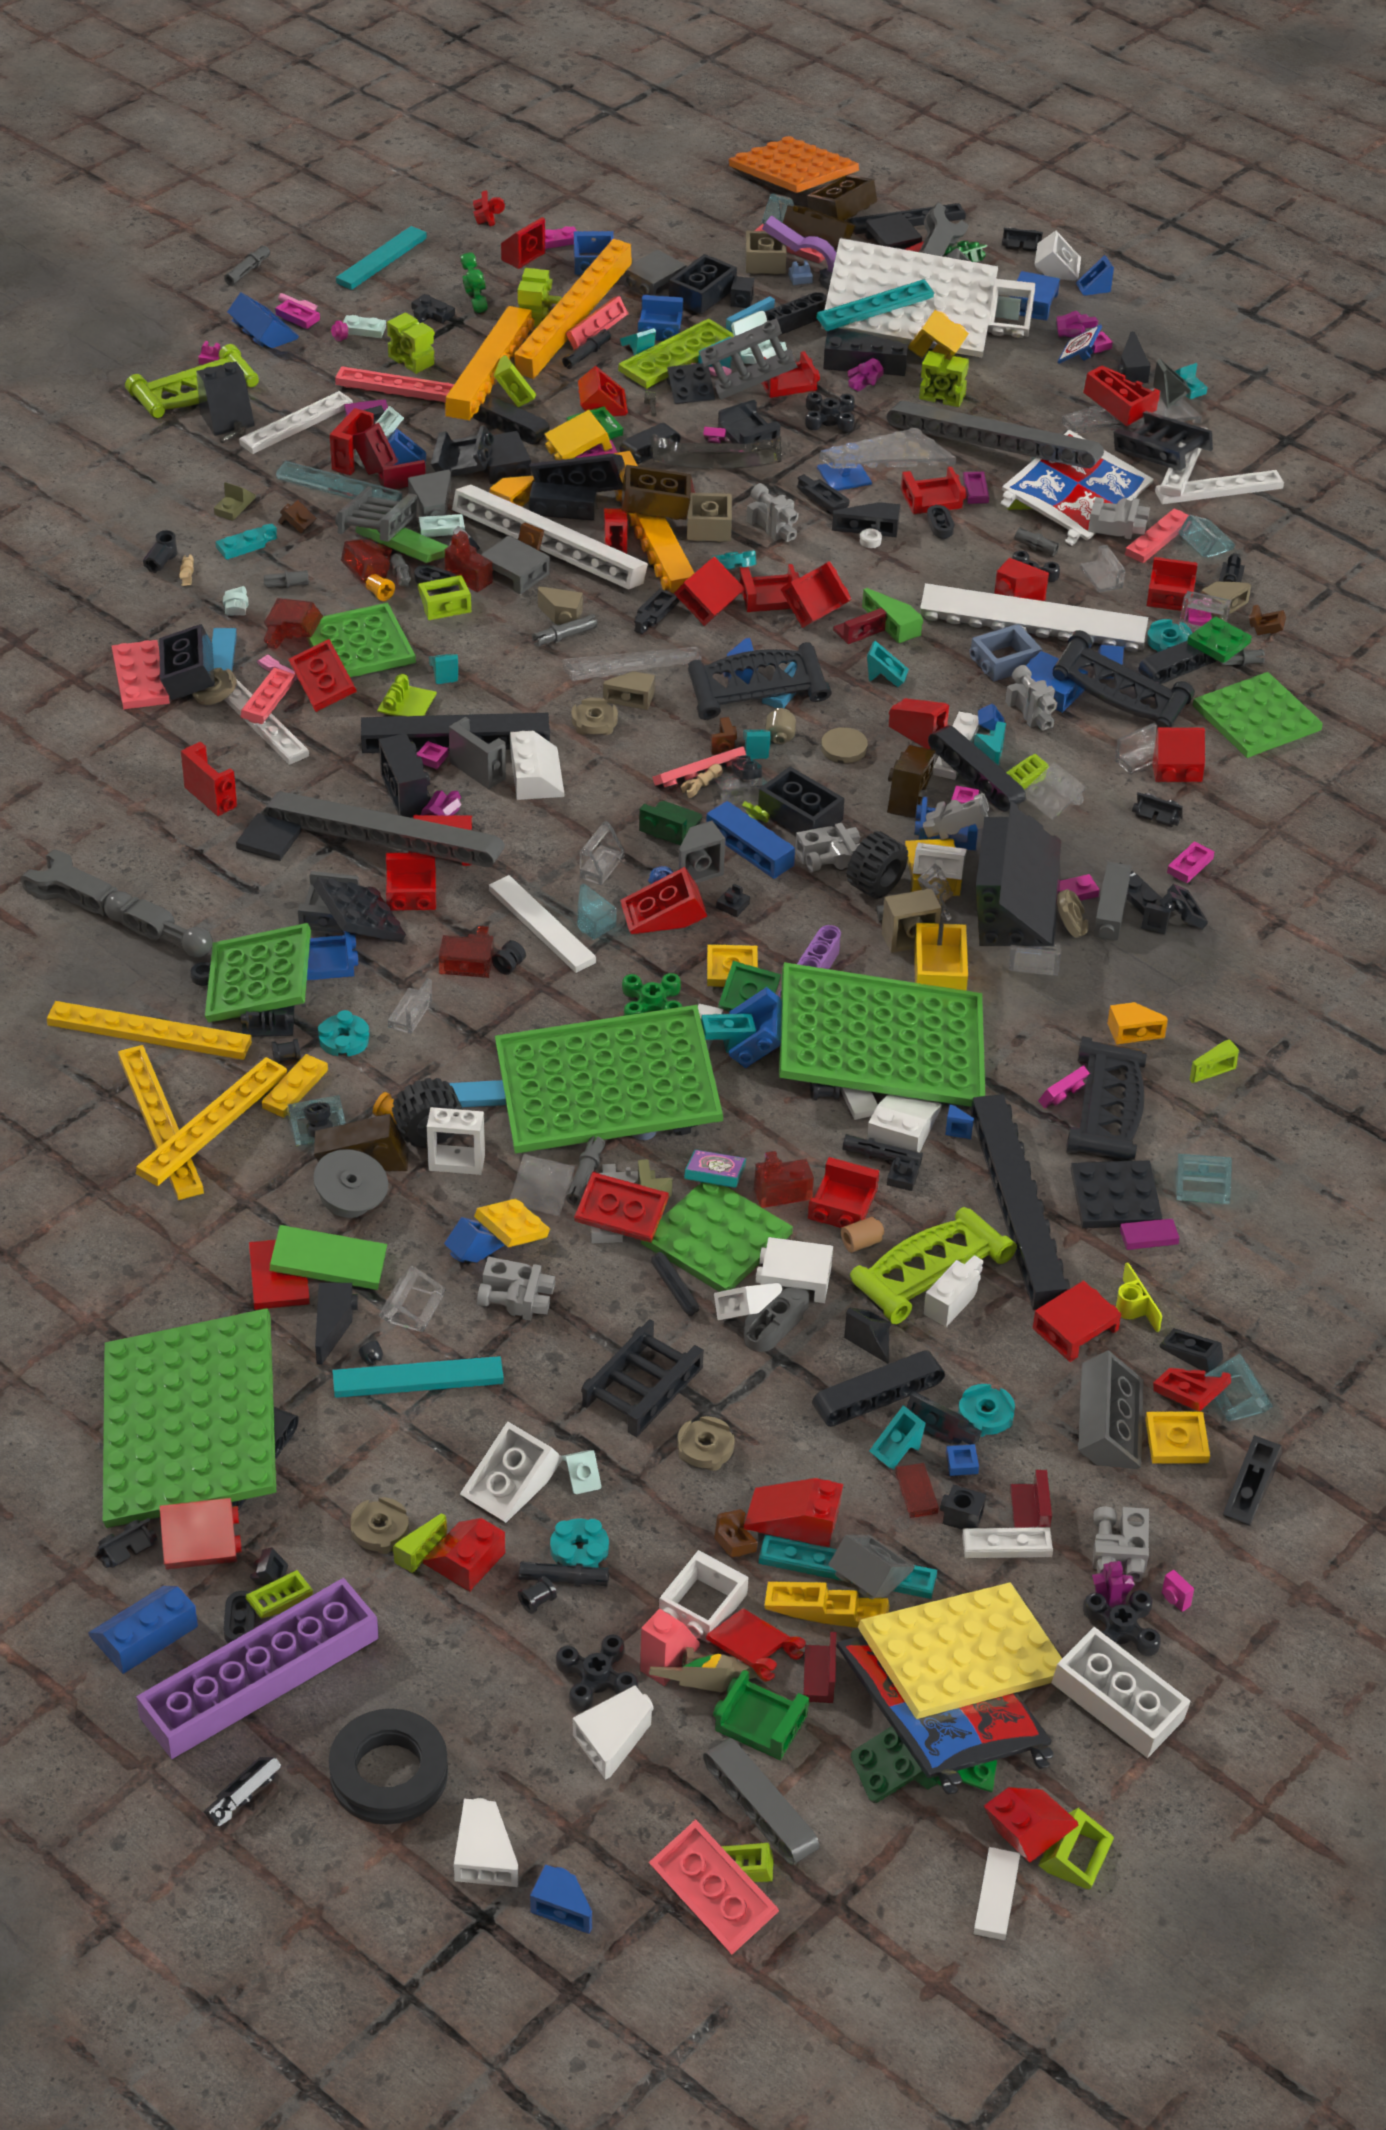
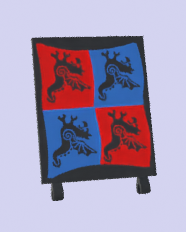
M863 1636L837 1642L836 1647L926 1777L929 1779L939 1776L941 1786L946 1794L958 1792V1788L955 1785L960 1784L962 1778L956 1771L1026 1751H1031L1033 1761L1039 1769L1049 1767L1050 1763L1047 1759L1053 1757V1751L1048 1745L1051 1744L1052 1740L1017 1692L916 1719Z

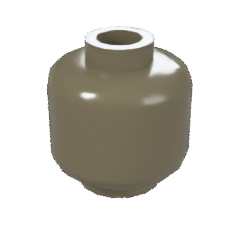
M778 708L767 715L765 730L770 731V740L776 744H784L794 738L796 719L789 710Z

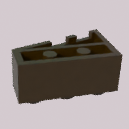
M788 205L783 219L784 225L802 237H819L826 240L835 250L838 249L840 238L851 240L855 227L854 224L802 206Z
M909 745L905 752H901L899 760L895 761L894 768L890 769L888 782H891L887 813L915 818L917 804H920L922 801L919 793L921 790L926 791L933 773L936 750Z
M391 1114L315 1131L314 1156L318 1162L325 1155L337 1150H355L374 1158L385 1171H408L409 1148Z

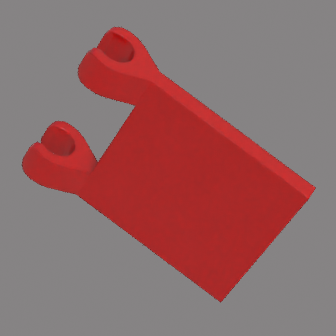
M744 1608L706 1634V1640L752 1667L765 1682H769L775 1677V1674L770 1671L777 1667V1663L773 1659L767 1658L768 1656L783 1647L792 1659L798 1660L804 1656V1652L799 1649L806 1645V1641L803 1638L788 1636Z

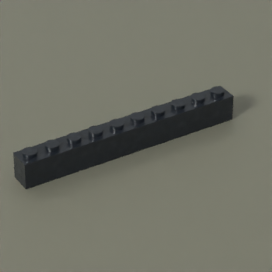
M1004 1094L973 1097L971 1117L974 1118L973 1124L1009 1237L1017 1245L1015 1256L1032 1309L1037 1310L1069 1290L1070 1283L1068 1279H1064L1063 1262L1061 1258H1057L1056 1241L1054 1238L1051 1239L1049 1220L1044 1219L1043 1201L1037 1197V1183L1031 1179L1030 1162L1028 1160L1025 1161L1024 1144L1018 1140L1017 1123L1012 1122L1011 1105L1006 1103Z

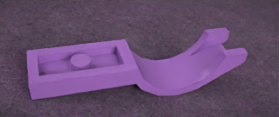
M773 216L769 217L762 228L765 232L795 252L801 248L816 249L824 256L827 261L828 270L833 273L836 253L826 240L819 237L804 238Z

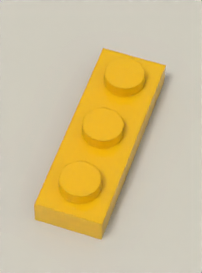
M305 1054L262 1100V1108L284 1118L328 1071V1063Z

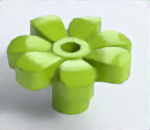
M744 801L742 807L746 809L745 812L751 818L761 820L764 823L768 822L770 815L766 811L762 810L758 805L754 806Z

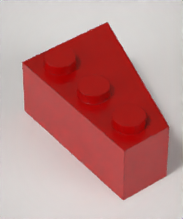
M1100 366L1087 373L1083 393L1124 425L1128 426L1143 418V412L1153 413L1157 410L1161 391L1158 389L1149 390L1142 387V382L1136 381V383L1126 380L1125 375L1105 366Z

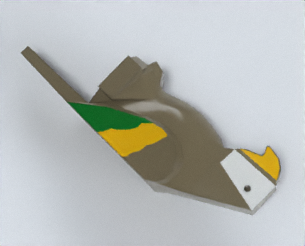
M686 1647L681 1667H650L649 1675L680 1681V1686L716 1692L726 1691L734 1677L738 1679L743 1670L749 1672V1679L757 1677V1673L752 1667L735 1657L721 1654L701 1655L694 1652L692 1647Z

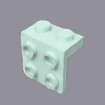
M758 311L733 322L731 325L733 335H739L767 322L765 312ZM770 340L758 344L763 357H766V359L776 355ZM780 342L783 350H787L785 342ZM750 348L739 352L743 363L752 365L757 363Z

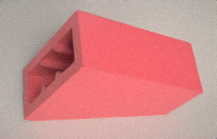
M659 1608L641 1628L640 1671L665 1686L670 1679L649 1675L650 1667H681L686 1647H692L694 1652H696L700 1647V1642L684 1623Z

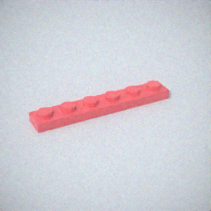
M342 366L335 377V384L346 388H359L366 391H378L385 394H397L446 403V396L454 386V384Z

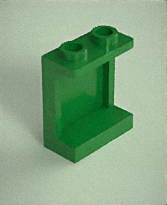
M743 1670L738 1679L735 1677L732 1679L727 1690L728 1695L724 1701L719 1700L714 1709L713 1717L716 1718L715 1731L781 1761L808 1716L809 1697L798 1693L794 1701L786 1699L749 1681V1672Z

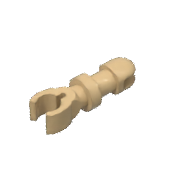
M190 554L189 557L184 555L180 567L182 586L192 584L194 558Z
M714 764L704 774H698L696 776L697 779L684 782L681 785L682 793L687 791L688 798L694 797L702 786L706 787L709 785L710 780L722 775V766Z

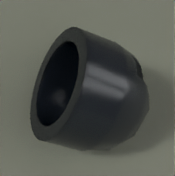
M370 1341L364 1344L358 1351L362 1360L368 1365H376L375 1360L381 1361L383 1358V1350L378 1341Z

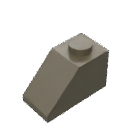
M1216 581L1201 591L1199 608H1205L1206 603H1208L1211 608V616L1222 619L1248 603L1251 584Z
M539 586L538 608L555 624L568 623L580 619L583 611V593Z
M632 671L606 680L603 683V699L611 704L648 710L655 694V675Z

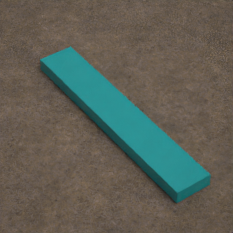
M410 226L338 275L336 283L350 290L354 289L427 239V232Z
M923 279L817 312V319L823 328L829 331L934 297V291L927 281Z
M501 1356L333 1370L335 1398L504 1384Z
M765 1535L758 1564L843 1581L835 1575L836 1570L828 1565L837 1549ZM914 1565L913 1571L893 1590V1592L932 1599L937 1570Z

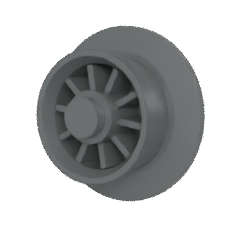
M337 1150L331 1152L317 1163L314 1170V1186L320 1195L323 1205L330 1212L341 1217L353 1218L363 1215L368 1210L378 1206L387 1194L388 1178L385 1170L374 1158L359 1151Z

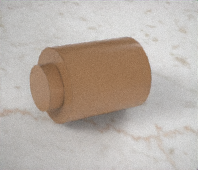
M869 1217L841 1228L842 1241L850 1253L881 1242L884 1235L882 1223L874 1217Z

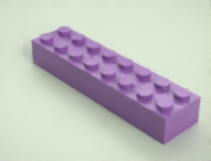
M342 1578L136 1696L139 1718L172 1760L377 1640V1616L345 1578Z

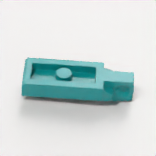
M272 523L263 525L261 528L257 527L256 529L246 530L245 532L215 541L216 548L226 560L264 548L267 542L277 539V528Z

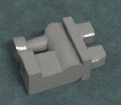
M762 483L755 485L751 491V497L755 502L747 505L746 521L751 525L757 523L763 527L774 541L782 538L789 542L795 539L797 531L792 525L798 520L799 513L794 510V501L791 499L786 501L784 495L773 497L768 494V488Z
M1095 497L1088 532L1113 536L1125 535L1126 539H1131L1133 533L1144 535L1150 507L1139 506L1140 499L1133 498V501L1123 498L1117 504L1104 503L1103 498Z
M1020 665L1012 673V678L1016 683L1007 686L1005 702L1010 707L1017 706L1023 713V718L1027 721L1030 728L1037 725L1041 730L1052 728L1054 726V719L1051 717V712L1057 706V702L1054 700L1055 689L1052 686L1047 687L1044 680L1034 681L1031 678L1032 674L1026 665Z
M984 793L975 795L974 800L963 804L957 800H951V803L947 805L944 801L937 803L936 810L927 813L926 822L923 823L927 837L930 838L939 834L943 840L949 838V834H956L961 828L976 824L978 829L983 828L984 817H988L987 812L989 811L986 796Z
M842 823L835 824V827L828 826L797 832L795 852L801 862L807 864L810 872L819 871L821 865L834 864L839 870H844V868L848 867L851 856L859 845L856 843H859L860 835L856 827L845 829Z
M488 1257L483 1272V1284H480L477 1305L488 1306L490 1302L505 1305L510 1315L514 1317L515 1315H523L525 1320H531L533 1313L547 1315L550 1296L538 1295V1292L553 1294L555 1276L541 1274L540 1265L533 1264L532 1267L524 1263Z
M1106 1506L1095 1509L1093 1512L1094 1524L1099 1527V1532L1096 1535L1093 1548V1569H1097L1098 1573H1102L1103 1564L1120 1561L1123 1571H1126V1575H1131L1134 1582H1141L1143 1572H1146L1149 1557V1509L1123 1507L1120 1519L1121 1535L1112 1534V1527L1117 1522L1116 1510ZM1131 1516H1137L1142 1519V1522H1133L1127 1519Z

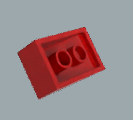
M685 867L620 900L631 934L686 928L707 917L698 886Z
M812 1478L756 1487L744 1523V1529L829 1548L840 1509L843 1484Z

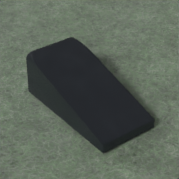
M1175 1328L1160 1343L1161 1349L1210 1374L1223 1360L1221 1342Z

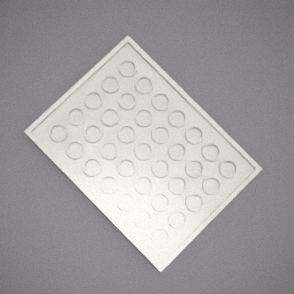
M840 238L825 310L925 279L934 291L933 298L839 328L909 345L934 310L944 312L948 319L962 325L965 331L969 333L956 353L982 358L998 266ZM935 341L930 346V349H934L937 343Z

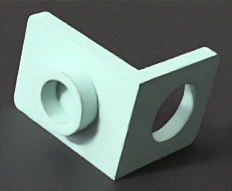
M594 1450L561 1456L564 1461H567L574 1494L601 1488Z

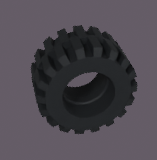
M881 831L869 834L861 841L851 856L847 867V881L874 899L884 897L897 885L906 869L908 862L907 847Z
M425 1078L424 1081H415V1084L404 1087L405 1090L400 1091L397 1094L398 1098L393 1101V1116L404 1141L410 1143L411 1146L416 1147L419 1145L420 1148L428 1146L427 1123L431 1107L463 1110L454 1088L450 1086L449 1082H442L439 1078L434 1080ZM437 1132V1144L447 1142L448 1138H453L456 1134Z

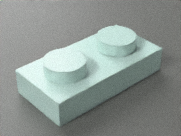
M346 315L343 321L348 326V334L382 338L386 329V320Z
M463 514L419 517L420 533L426 537L455 536L453 531L458 526L465 531Z

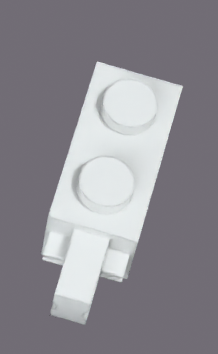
M973 1256L965 1264L956 1260L926 1292L924 1315L947 1327L974 1298L978 1282L981 1279L979 1274L983 1269V1260L976 1256Z

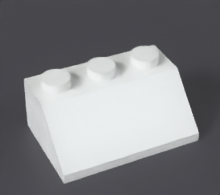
M535 731L510 732V754L517 800L564 797L557 747Z

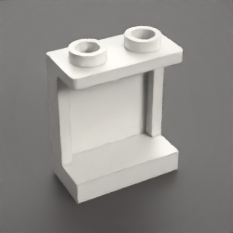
M769 1237L767 1248H761L760 1264H763V1267L757 1268L756 1283H760V1285L779 1283L781 1286L815 1290L814 1302L825 1303L832 1267L833 1246Z

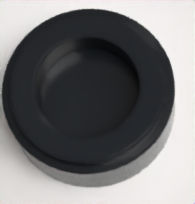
M200 962L191 968V980L193 983L200 986L208 985L211 963Z

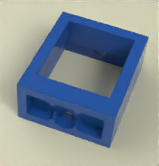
M574 231L575 275H582L594 262L593 260L598 257L579 256V253H601L614 239L613 231Z

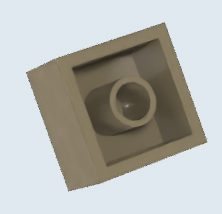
M746 231V273L755 275L760 273L785 274L786 245L765 231Z
M691 493L687 515V540L731 541L732 494Z
M932 888L884 898L881 934L891 953L914 949L916 923L939 924L940 927L941 906Z

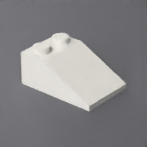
M888 1094L877 1105L868 1123L867 1139L874 1138L876 1142L920 1152L942 1108V1104L930 1100Z
M507 1421L460 1495L506 1523L548 1483L563 1458L552 1447Z

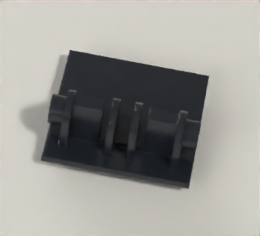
M703 363L667 367L669 375L667 383L671 385L674 404L715 400L709 366L704 367Z
M295 1005L262 1012L246 1011V1014H241L242 1034L251 1035V1037L293 1036Z

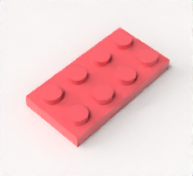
M145 640L136 643L112 645V654L123 710L170 704L169 695L160 680L158 641Z
M694 1820L649 1862L651 1867L731 1955L779 1912L777 1906L697 1820Z

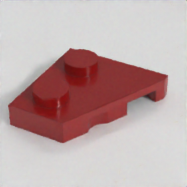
M1169 1368L1153 1382V1390L1200 1412L1231 1384V1374L1222 1372L1221 1377L1205 1376V1371L1202 1370L1187 1371L1179 1368Z

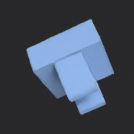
M804 261V266H798L797 262H793L792 267H789L788 271L792 284L813 283V275L808 261Z

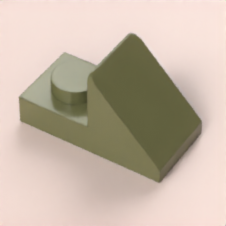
M225 482V497L214 507V515L234 521L255 499V494L242 487Z
M649 1159L638 1160V1184L668 1192L670 1198L672 1196V1178H656L655 1170H650Z

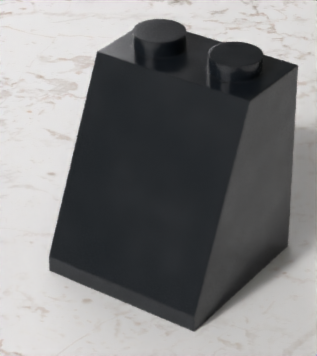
M237 361L227 362L215 367H206L196 371L200 414L214 436L255 426L245 375Z

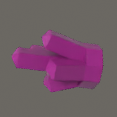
M1073 311L1064 316H1057L1058 338L1076 337L1086 332L1087 328L1096 327L1098 320L1096 317H1089L1087 314L1081 315L1078 311Z
M872 358L848 370V378H850L848 380V387L859 392L868 385L874 386L877 380L883 376L884 369L880 362Z
M442 790L435 791L428 805L422 809L421 815H454L460 809V799L462 797L458 790L451 791L447 796Z
M1120 1561L1103 1564V1572L1092 1575L1095 1593L1103 1595L1111 1608L1117 1605H1124L1128 1593L1135 1585L1131 1575L1122 1574L1123 1569Z

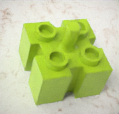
M525 268L522 281H520L518 287L519 308L532 310L534 327H538L549 314L552 304H557L562 297L549 295V291L552 290V279H549V270Z
M406 312L387 321V336L391 338V342L388 343V357L399 364L404 362L405 367L415 374L434 365V349L431 346L434 343L435 335L433 329L424 323L419 324L416 318Z
M928 351L922 363L921 378H923V381L920 385L919 399L930 402L942 399L945 405L960 407L966 394L967 380L964 379L968 373L969 359L952 356L950 360L945 359V354Z

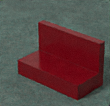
M380 423L373 424L363 432L352 434L353 445L368 475L382 472L383 467L393 466L398 462Z
M421 460L383 467L382 472L378 473V479L383 490L389 491L408 487L409 477L425 474V461Z
M882 608L834 626L833 631L849 645L885 631L887 612Z
M1035 1470L1033 1484H1010L1014 1528L1050 1527L1052 1510L1047 1470Z
M830 1632L829 1646L805 1645L803 1695L809 1697V1702L833 1703L837 1632Z

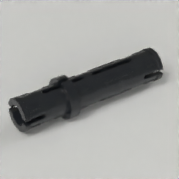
M602 329L596 335L588 337L585 343L563 357V365L567 369H571L592 352L600 350L603 344L611 340L610 332H605L606 329Z
M849 1134L845 1135L842 1150L865 1155V1158L868 1159L875 1157L893 1162V1160L899 1157L900 1161L910 1163L912 1160L915 1162V1165H919V1168L923 1157V1152L876 1142L874 1138H869L868 1140Z
M521 1561L519 1580L538 1581L539 1577L546 1576L551 1582L571 1583L575 1587H581V1584L608 1587L609 1568L583 1566V1563H576L575 1566Z

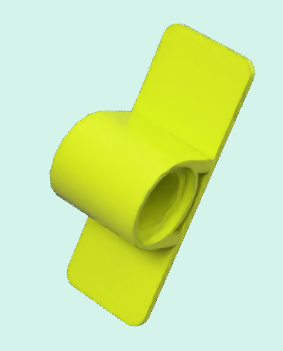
M1125 1263L1123 1274L1125 1284L1119 1287L1116 1308L1121 1313V1318L1135 1319L1146 1315L1155 1331L1159 1332L1162 1314L1130 1264Z

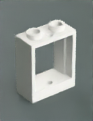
M995 279L988 332L996 336L1008 334L1015 338L1028 337L1035 283ZM998 295L1028 298L1024 326L995 323Z
M431 1107L427 1123L429 1171L481 1175L485 1158L484 1112ZM437 1132L474 1135V1148L437 1145Z
M698 1550L659 1598V1608L684 1623L696 1638L710 1643L706 1640V1634L729 1619L747 1596L748 1577ZM697 1579L727 1595V1598L709 1620L678 1604Z

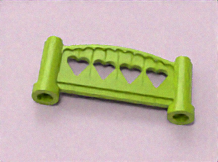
M227 344L219 352L220 360L148 383L142 375L133 374L126 380L125 388L130 395L135 396L152 417L160 418L164 415L166 409L199 404L196 373L198 370L237 361L244 372L247 386L255 387L259 379L254 370L241 357L240 350L234 344ZM186 385L196 390L182 393L181 387ZM164 391L178 395L169 399L162 398Z
M962 1207L955 1214V1221L931 1227L909 1237L889 1250L871 1268L868 1269L861 1265L856 1266L851 1271L850 1278L861 1291L884 1311V1316L891 1323L899 1324L909 1316L912 1310V1304L908 1300L931 1288L956 1260L965 1264L973 1256L982 1259L989 1255L998 1264H1004L1013 1257L1017 1245L1008 1236L1000 1235L973 1210ZM957 1233H961L965 1236L967 1246L949 1243L945 1240L953 1238ZM935 1245H941L945 1249L946 1258L929 1255L925 1251L932 1250ZM914 1257H921L924 1260L925 1270L905 1266L903 1263L910 1262ZM898 1268L903 1272L904 1282L884 1278L882 1275Z

